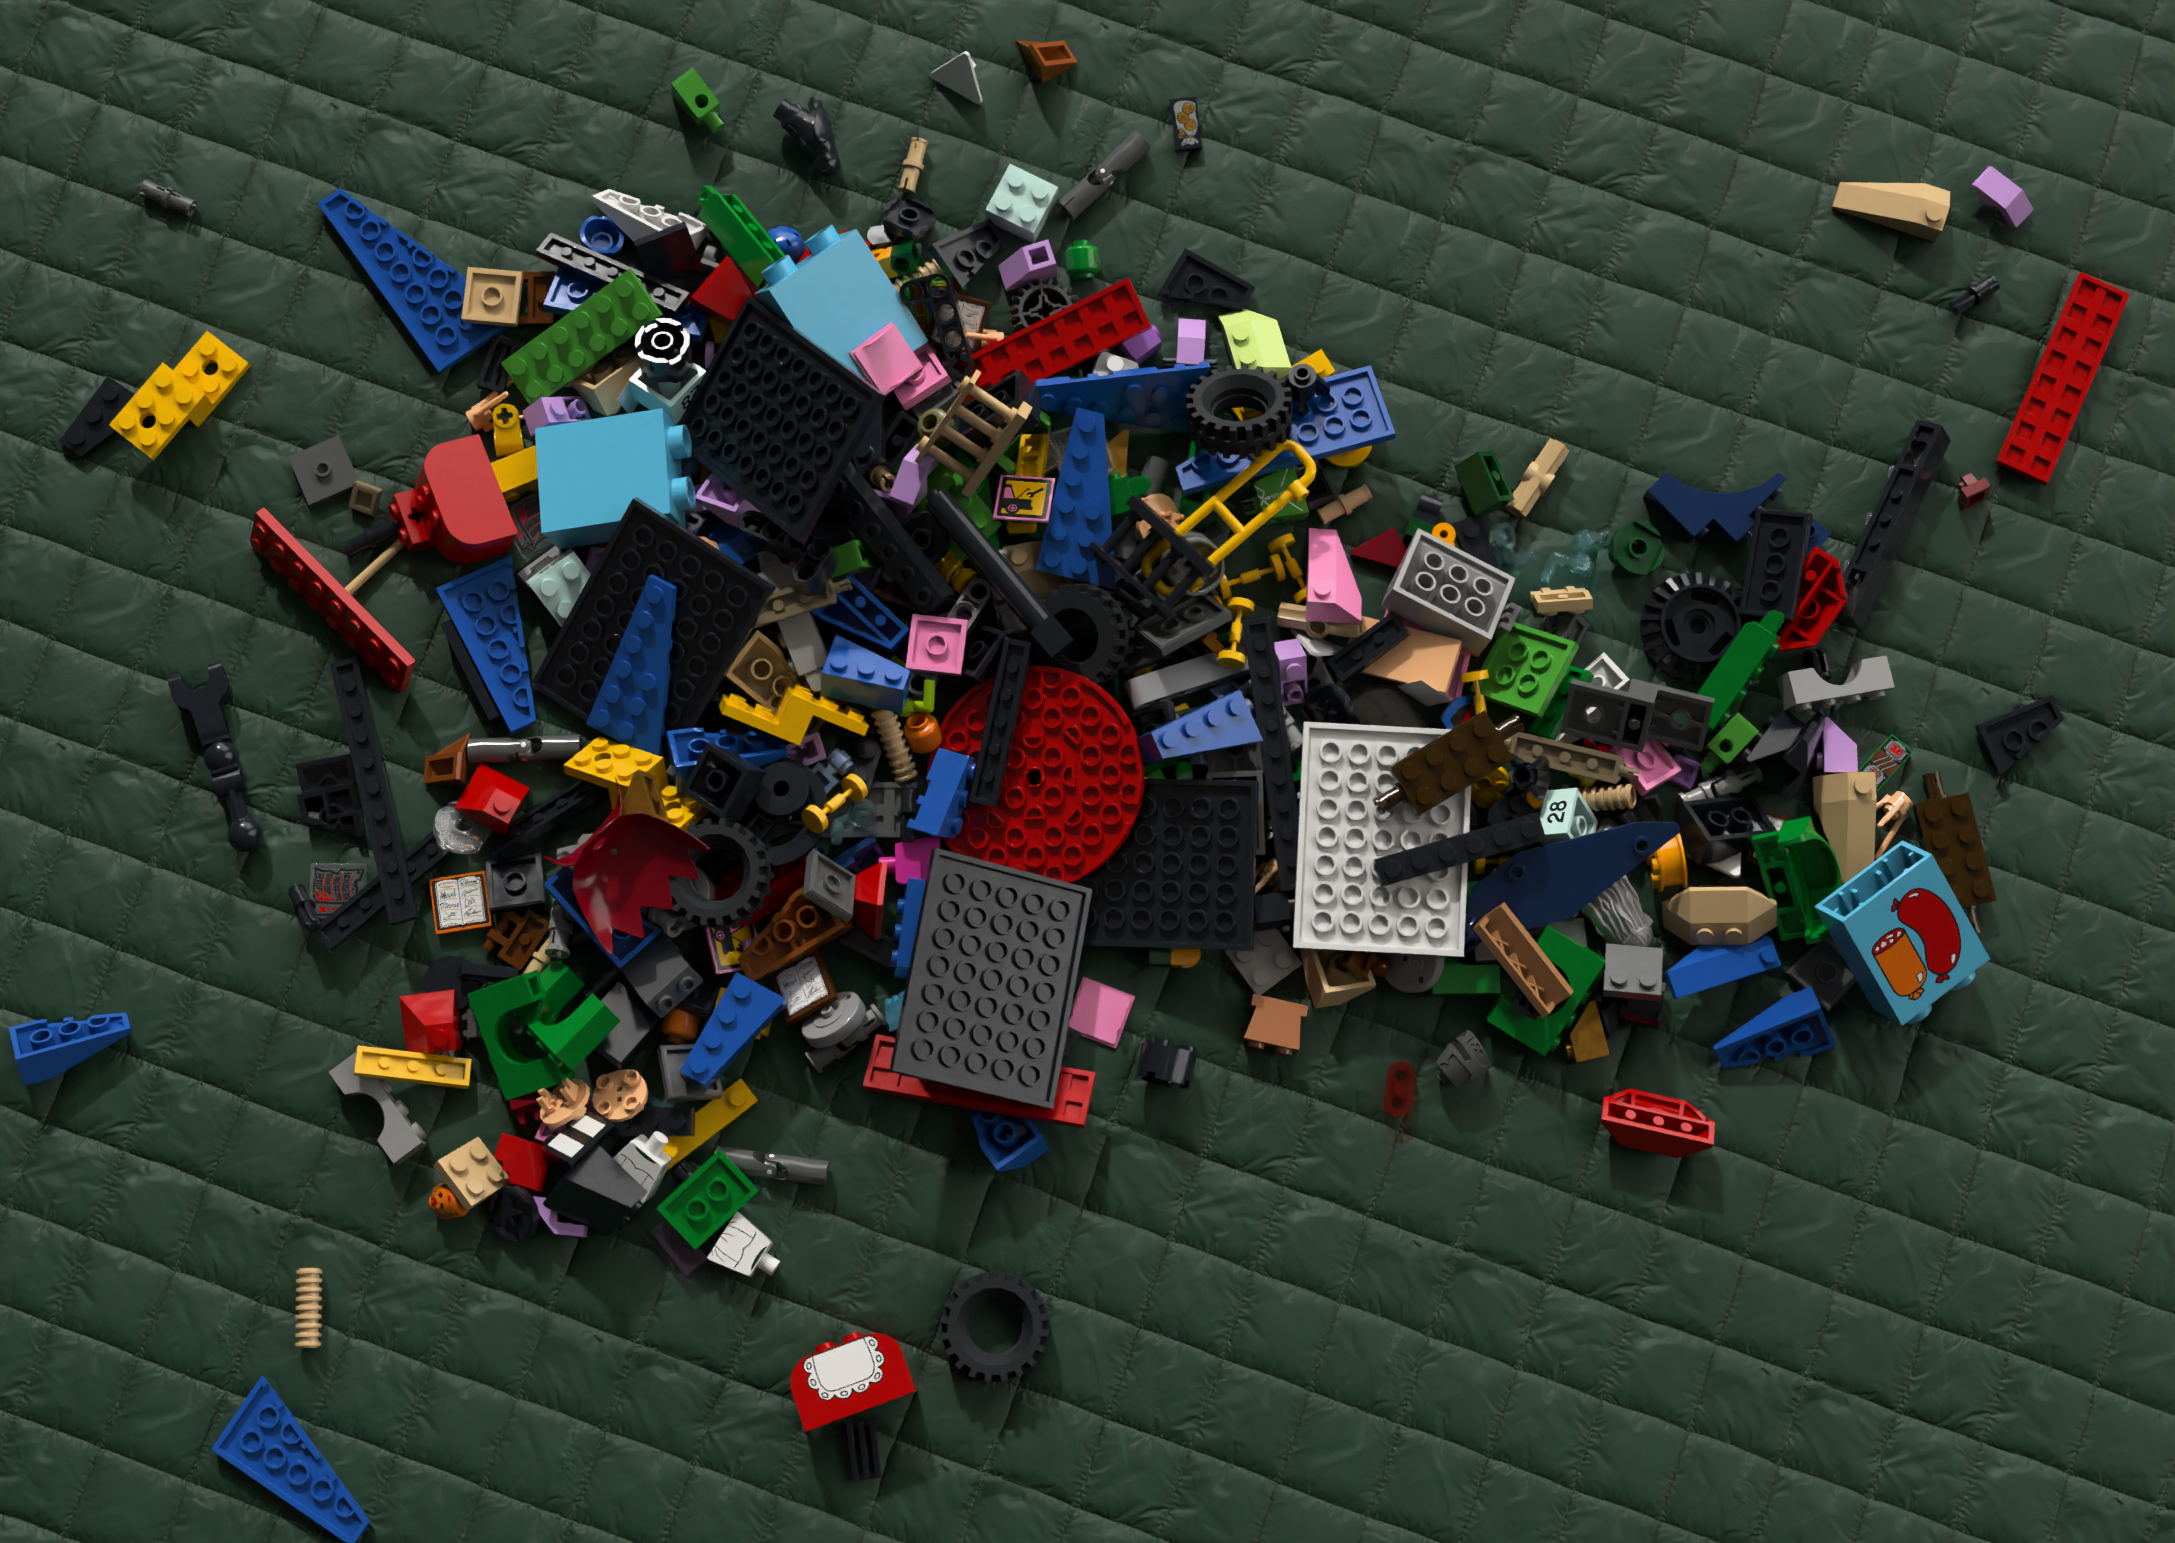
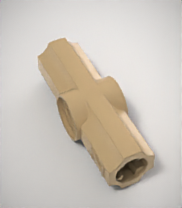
M1550 438L1535 462H1531L1521 477L1519 486L1513 492L1515 500L1505 506L1512 514L1525 519L1540 495L1543 496L1555 478V472L1569 453L1564 444Z
M1281 602L1277 616V625L1279 627L1304 630L1314 638H1324L1330 634L1356 639L1361 635L1363 626L1362 615L1361 624L1305 621L1306 606Z

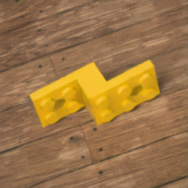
M206 331L174 370L162 362L112 420L109 426L154 461L188 420L196 427H199L251 365ZM210 363H217V372L213 375H206L205 367ZM147 416L156 417V423L151 428H144L142 425L144 418Z
M795 684L794 688L789 685L786 686L774 715L771 713V709L760 704H756L755 707L745 703V698L733 693L730 696L722 694L718 703L723 715L799 746L813 715L865 736L869 727L864 719L865 716L861 714L862 711L849 705H846L845 709L839 707L836 704V700L820 696V698L815 697L810 693V689L799 684Z
M600 736L563 765L565 774L608 788L612 809L616 806L619 796L615 777L623 803L633 774L640 769L655 776L671 824L687 832L689 831L688 825L692 823L697 824L710 812V810L685 793H677L676 787L668 784L664 757Z

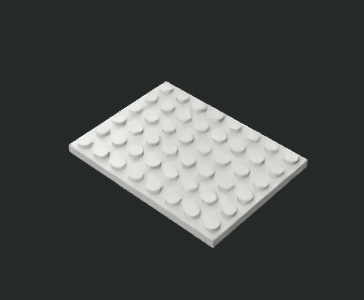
M1303 722L1293 948L1464 957L1468 862L1381 887L1374 859L1469 832L1471 785L1417 817L1407 803L1401 802L1383 815L1378 812L1377 808L1384 805L1386 801L1377 806L1373 803L1375 797L1377 798L1393 788L1395 782L1388 767L1452 729Z

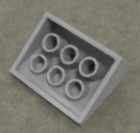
M1418 528L1388 587L1381 606L1394 611V613L1435 634L1461 640L1463 642L1462 648L1479 656L1493 637L1515 578Z

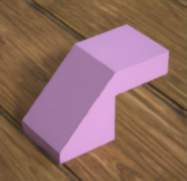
M1988 166L1972 184L1982 204L1998 207L2009 227L2017 228L2034 210L2024 191L1994 167Z
M1179 318L1176 364L1184 363L1185 366H1194L1204 361L1206 320Z
M918 443L904 457L889 495V500L914 509L927 494V476L940 463L928 454L924 456L920 464L914 462L919 454V451L916 450Z
M533 1197L538 1206L540 1216L554 1234L587 1238L588 1226L560 1223L562 1214L550 1210L542 1204L546 1198Z

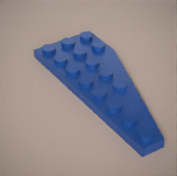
M339 188L318 202L322 211L440 375L493 340L494 336L497 337L508 329L507 326L463 322L461 317L466 277L458 273L449 264L447 265L434 256L433 253L402 231L394 228L385 219L367 209L365 205Z
M1371 365L1322 378L1330 384V395H1316L1315 393L1314 397L1305 402V417H1299V402L1292 398V432L1290 435L1286 434V439L1301 445L1314 461L1395 439L1396 433ZM1208 450L1206 452L1201 451L1175 467L1183 496L1228 484L1249 466L1254 459L1249 454H1246V459H1239V455H1231L1230 459L1223 458V453L1220 452L1213 456L1208 454ZM1282 451L1253 477L1302 463L1291 451Z

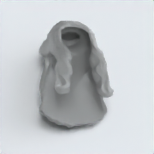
M1626 875L1581 909L1583 915L1591 920L1595 931L1608 944L1648 947L1652 941L1653 931L1651 925L1653 920L1649 915L1643 913L1638 894L1629 883Z

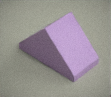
M818 732L804 737L800 746L794 743L786 745V757L803 763L811 770L818 762L823 763L827 759Z

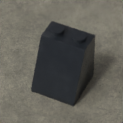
M618 981L601 1001L621 1022L594 1050L621 1070H626L663 1023L664 1017L660 1018L639 997L631 983L628 982L624 986Z
M598 1144L561 1178L542 1204L550 1210L610 1235L616 1228L623 1230L633 1219L632 1217L644 1205L641 1200L648 1191Z

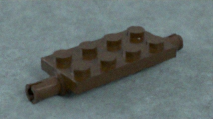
M1484 710L1388 767L1395 783L1392 789L1373 799L1375 806L1386 801L1384 805L1377 808L1378 812L1383 815L1386 811L1402 802L1404 804L1407 803L1412 808L1416 817L1420 816L1510 762L1514 758L1504 741L1524 730L1523 723L1511 727L1520 721V718L1514 714L1509 719L1494 726Z
M1936 771L1933 774H1924L1922 777L1929 799L1913 805L1923 849L1933 855L1976 934H1980L1982 930L1976 913L1977 905L1994 902L1997 898L1969 792L1953 796L1945 795L1940 771Z

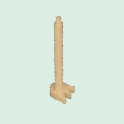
M396 540L351 581L345 589L352 595L404 547L401 545L400 540Z

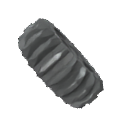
M1038 278L1037 286H1034L1029 281L1027 283L1028 291L1024 288H1019L1018 294L1020 297L1013 296L1012 303L1014 305L1009 307V313L1012 314L1009 321L1010 324L1015 325L1013 332L1016 333L1028 327L1027 323L1032 325L1044 319L1042 314L1043 305H1045L1048 315L1051 316L1077 303L1078 296L1071 295V287L1062 290V281H1059L1056 286L1053 285L1052 278H1048L1047 284H1042V279ZM1047 297L1059 300L1064 306L1051 303ZM1036 298L1039 299V303L1035 308L1029 309V312H1024L1026 306Z

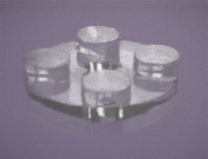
M459 800L448 803V806L441 808L435 816L433 833L437 839V845L443 850L457 854H476L486 843L491 828L454 810ZM459 823H463L464 828L469 830L462 832L456 827Z

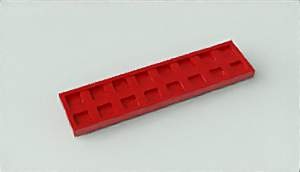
M2083 272L2077 274L1995 464L2044 486L2049 482L2130 293Z
M1126 278L973 353L975 367L968 377L971 378L976 370L980 371L981 374L975 385L986 391L1021 369L1035 385L1036 380L1048 379L1152 329L1131 280ZM962 360L955 364V368L961 369L962 373L965 372V368L968 366V362H962ZM964 378L957 379L961 383Z
M264 507L257 511L250 537L253 549L257 553L262 554L269 561L271 567L288 580L293 590L300 592L307 599L309 606L313 610H318L326 618L328 625L332 629L337 630L345 638L346 643L363 656L368 666L375 668L382 675L383 680L388 686L394 687L399 693L408 688L416 660Z
M878 1034L875 1036L862 1085L864 1090L1076 1128H1085L1096 1080V1072L1061 1066L1054 1108L1047 1110L889 1072L895 1037Z

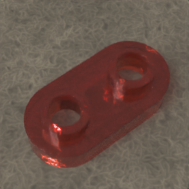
M1405 1061L1393 1063L1388 1068L1386 1074L1383 1109L1389 1116L1394 1118L1405 1116L1412 1106L1416 1073L1413 1066ZM1397 1071L1405 1073L1404 1081L1396 1079L1395 1074ZM1393 1099L1401 1101L1402 1106L1400 1109L1393 1108Z

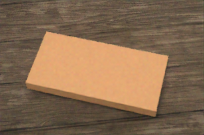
M1363 616L1361 634L1380 620ZM1406 627L1411 634L1409 637L1360 672L1402 684L1422 680L1440 693L1447 695L1463 642L1458 639ZM1349 638L1348 644L1355 640V638Z

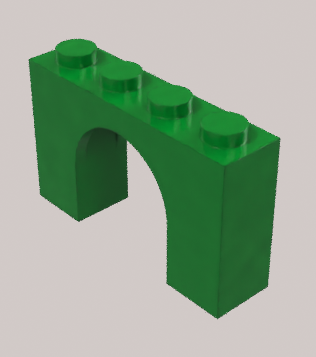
M1467 882L1466 913L1471 889L1478 882ZM1444 956L1442 974L1436 984L1428 989L1430 997L1497 996L1500 994L1499 965H1464L1455 962L1450 956Z
M1550 924L1543 926L1535 942L1548 959L1565 972L1568 984L1574 992L1557 1007L1553 1008L1549 1015L1542 1018L1539 1014L1535 1021L1511 1007L1513 1000L1503 993L1499 995L1486 1015L1488 1022L1544 1057L1548 1051L1553 1052L1561 1040L1558 1035L1564 1027L1568 1029L1576 1017V1014L1573 1013L1578 1004L1582 1006L1585 1004L1591 994L1589 987L1594 980L1598 982L1602 978L1605 964L1604 957Z
M556 958L539 975L547 996L514 1009L516 1015L513 1018L559 1067L565 1064L573 1071L621 1020L592 993L567 1019L555 1024L561 1009L585 985L569 967Z
M537 970L467 994L470 1009L474 1013L479 1026V1034L484 1040L489 1053V1061L496 1072L499 1089L504 1094L506 1101L542 1088L562 1083L561 1080L565 1078L571 1079L576 1076L574 1070L572 1071L565 1064L559 1067L548 1055L540 1058H531L521 1054L513 1046L509 1038L508 1021L514 1009L547 996Z

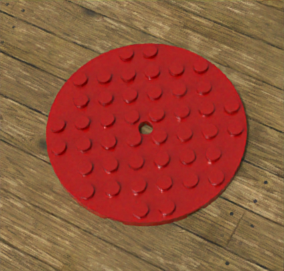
M1029 666L998 808L969 802L962 812L963 825L960 833L956 834L955 839L942 837L948 847L957 854L1068 883L1080 880L1101 867L1115 854L1127 838L1138 816L1143 797L1144 759L1142 750L1136 740L1138 736L1129 717L1109 693L1091 680L1061 668ZM996 676L983 681L981 686H974L956 702L940 725L942 742L938 748L978 759ZM938 748L930 752L927 775L936 756ZM1033 770L1040 771V784H1030L1028 778ZM971 781V785H970V788H969V791H970V792H971V787H972L973 781Z

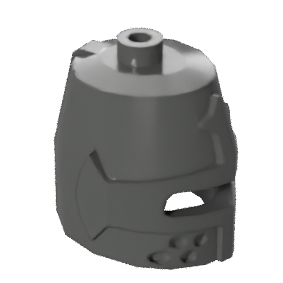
M1466 1030L1450 1042L1435 1062L1441 1072L1437 1075L1443 1084L1449 1082L1455 1088L1476 1080L1492 1067L1483 1047L1469 1030Z

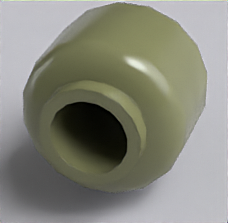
M934 408L923 413L917 424V431L921 438L924 435L928 438L931 436L945 416L946 412L944 410ZM951 418L947 425L953 429L954 419ZM940 434L933 445L941 449L946 448L953 442Z

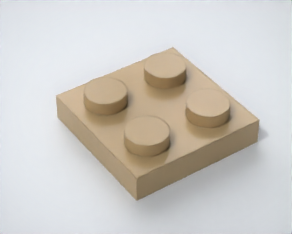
M468 267L462 321L466 323L517 327L523 273L519 271Z
M479 1137L439 1159L433 1165L467 1211L494 1195L499 1189L510 1184L509 1176L503 1171L500 1164Z

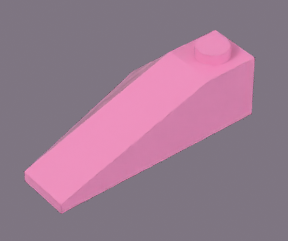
M1309 528L1305 621L1361 624L1362 598L1337 530Z

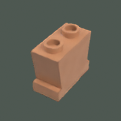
M1253 994L1250 1008L1255 1010L1243 1041H1248V1046L1264 1050L1266 1045L1275 1047L1276 1053L1292 1056V1052L1299 1051L1301 1019L1304 1020L1306 1018L1309 1006Z

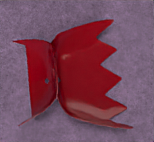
M616 777L615 780L619 792L616 806L598 830L569 855L557 860L542 856L558 866H574L573 890L579 906L596 938L610 955L613 948L612 929L644 938L640 906L670 910L673 908L669 876L699 879L688 848L709 851V848L696 837L663 819L641 812L623 815L622 799ZM612 849H617L616 855H612Z

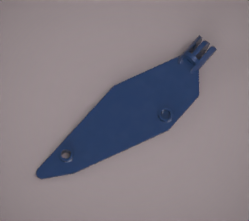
M1633 822L1514 854L1471 889L1465 917L1464 955L1482 942L1481 938L1474 931V926L1485 914L1505 902L1526 930L1569 919L1680 832V826L1676 822ZM1639 841H1646L1644 848L1638 849L1636 847ZM1452 956L1455 962L1462 958Z

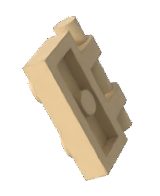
M1565 586L1564 589L1550 590L1548 587L1540 588V591H1531L1529 594L1530 602H1533L1536 611L1542 615H1556L1561 611L1579 614L1585 612V610L1593 609V598L1585 588Z

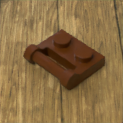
M519 271L524 275L523 283H528L527 316H521L520 301L518 326L507 327L516 329L522 327H551L556 323V314L544 312L543 303L554 280L556 271Z

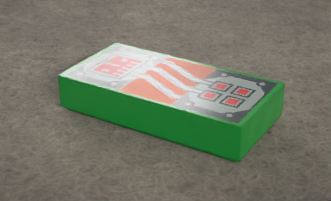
M1891 734L1858 769V772H1875L1877 792L1913 752Z

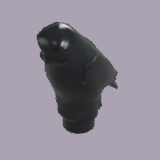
M812 95L808 102V111L800 103L793 105L784 99L774 112L773 117L781 122V127L794 138L803 153L810 160L814 161V166L820 170L823 177L827 178L836 174L840 170L841 162L834 133L821 100H816Z

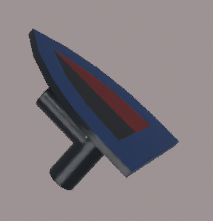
M1463 695L1455 698L1442 713L1440 721H1430L1428 728L1453 729L1474 717L1476 712L1473 696Z

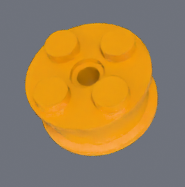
M1678 833L1645 859L1647 866L1651 865L1652 873H1650L1652 889H1658L1659 892H1662L1664 887L1681 884L1683 888H1686L1688 884L1685 853L1680 833Z

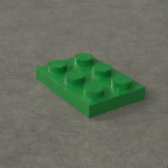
M719 1149L656 1209L696 1250L759 1190L728 1156Z

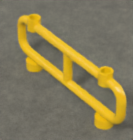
M1286 439L1283 444L1276 442V449L1272 452L1264 449L1262 450V456L1255 457L1254 453L1249 454L1254 461L1177 526L1175 530L1184 536L1214 510L1235 533L1208 557L1216 566L1292 499L1299 503L1309 494L1306 487L1315 479L1317 472L1316 464L1312 457L1297 442ZM1282 451H1291L1304 465L1305 474L1299 480L1291 483L1284 493L1243 526L1222 502ZM1165 538L1162 541L1158 540L1143 557L1141 571L1145 579L1153 572V562L1172 546ZM1201 577L1189 589L1191 593H1195L1203 586L1204 581ZM1160 580L1154 589L1162 596L1168 597L1178 584L1170 587Z

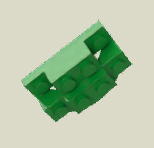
M1811 817L1784 821L1779 831L1754 835L1752 843L1768 898L1777 901V928L1781 941L1805 937L1806 944L1809 945L1831 937L1814 906L1842 886L1841 873L1835 853L1827 841L1814 830Z

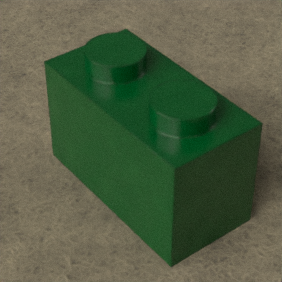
M1494 450L1476 452L1454 466L1458 475V481L1465 491L1469 507L1473 510L1475 516L1492 514L1515 500Z

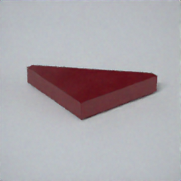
M1393 527L1350 550L1349 554L1351 557L1362 558L1375 564L1398 569L1407 549Z

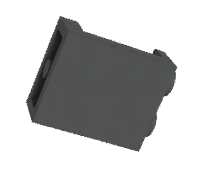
M663 932L659 933L620 968L643 1001L660 1018L667 1015L703 982V979L682 956L680 949Z

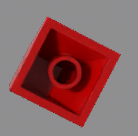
M480 763L454 810L505 835L530 788Z
M883 861L857 874L855 882L852 919L876 941H880L888 862Z
M456 989L399 996L407 1051L437 1053L457 1050L464 1044Z

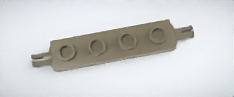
M829 578L822 591L814 596L803 594L798 585L773 592L753 629L837 604L838 593L852 590L850 579L847 578L846 580L833 583Z
M1518 732L1504 741L1510 753L1517 755L1527 763H1533L1540 756H1545L1549 760V768L1613 784H1617L1621 777L1638 781L1639 776L1629 774L1628 772L1640 774L1641 770L1624 766V758L1622 756Z

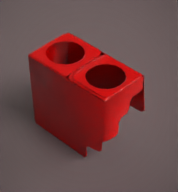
M502 1133L494 1158L509 1176L510 1184L544 1193L553 1164L542 1154L546 1146Z

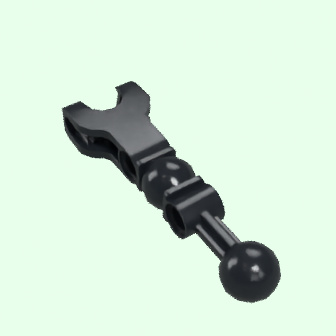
M218 660L208 665L209 681L200 690L188 689L185 681L179 674L170 675L167 680L173 701L182 711L193 716L202 747L205 749L204 763L207 769L211 771L212 781L219 799H226L233 822L228 829V841L235 850L250 852L261 844L264 836L263 828L255 819L249 818L241 793L247 791V785L241 767L238 765L240 759L239 751L233 744L224 714V705L229 700L232 689L226 671Z

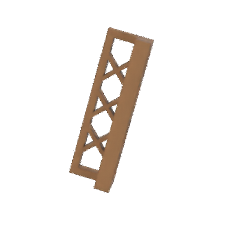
M1505 902L1485 914L1474 926V931L1542 1018L1549 1015L1558 1003L1571 996L1574 992Z

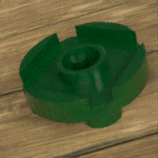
M1635 521L1621 526L1611 537L1610 551L1608 553L1609 560L1620 571L1630 576L1642 577L1659 567L1665 554L1664 545H1661L1659 539L1661 537L1659 532L1652 525L1643 521ZM1639 543V549L1642 551V554L1638 553L1636 555L1631 546Z

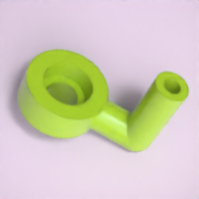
M924 679L923 701L919 698L907 697L903 712L898 713V716L910 717L915 712H933L935 680Z

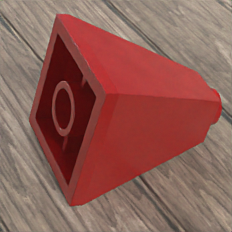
M726 256L691 296L689 305L707 314L709 318L731 327L746 297H755L732 260Z

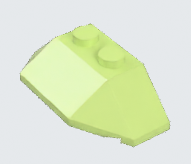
M1247 309L1218 315L1233 369H1241L1242 364L1248 365V369L1252 370L1260 366L1263 367L1266 374L1270 371L1276 372L1277 380L1284 378L1289 373L1291 365L1277 320ZM1245 408L1246 412L1255 410L1251 408Z

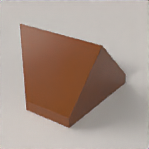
M1015 40L1041 83L1048 81L1077 63L1065 41L1032 42Z
M471 732L438 753L425 757L423 784L467 786L469 768L467 745L468 740L471 739Z

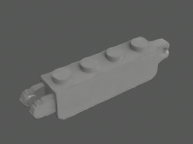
M765 550L757 553L761 573L758 575L776 586L774 592L798 585L793 577V568L787 564H782L777 555ZM811 611L778 621L781 632L777 636L782 648H788L791 658L787 659L792 673H798L802 679L806 678L811 690L818 694L821 693V674L828 657V652Z

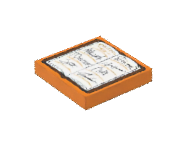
M486 871L429 879L436 935L493 927L492 914H490L488 908Z

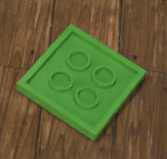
M1514 622L1510 632L1496 639L1480 669H1488L1489 678L1478 680L1480 692L1484 694V699L1542 719L1579 646L1574 641ZM1472 684L1469 691L1475 695L1474 685Z

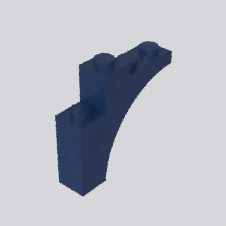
M1666 472L1646 491L1643 498L1688 543L1695 537L1700 540L1712 528L1732 548L1737 542L1743 545L1752 536L1750 530L1754 526L1752 519L1755 518L1756 508L1765 509L1762 504L1768 498L1771 501L1777 498L1784 491L1781 485L1786 481V478L1778 472L1769 480L1751 489L1734 493H1712L1690 487Z

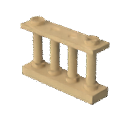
M978 370L974 372L971 378L967 375L964 377L957 388L961 393L931 436L928 438L924 435L916 447L919 454L914 461L920 464L924 456L928 454L963 477L962 481L965 482L961 493L968 498H971L1026 421L1033 408L1023 401L1018 409L1014 407L1010 409L976 386L975 383L981 374ZM969 394L1004 417V422L1007 425L1004 429L1000 427L996 429L962 406L961 403ZM954 414L990 437V442L993 443L990 449L986 447L981 448L948 426L947 423ZM942 434L976 457V461L979 464L975 469L973 467L968 468L933 445V443Z

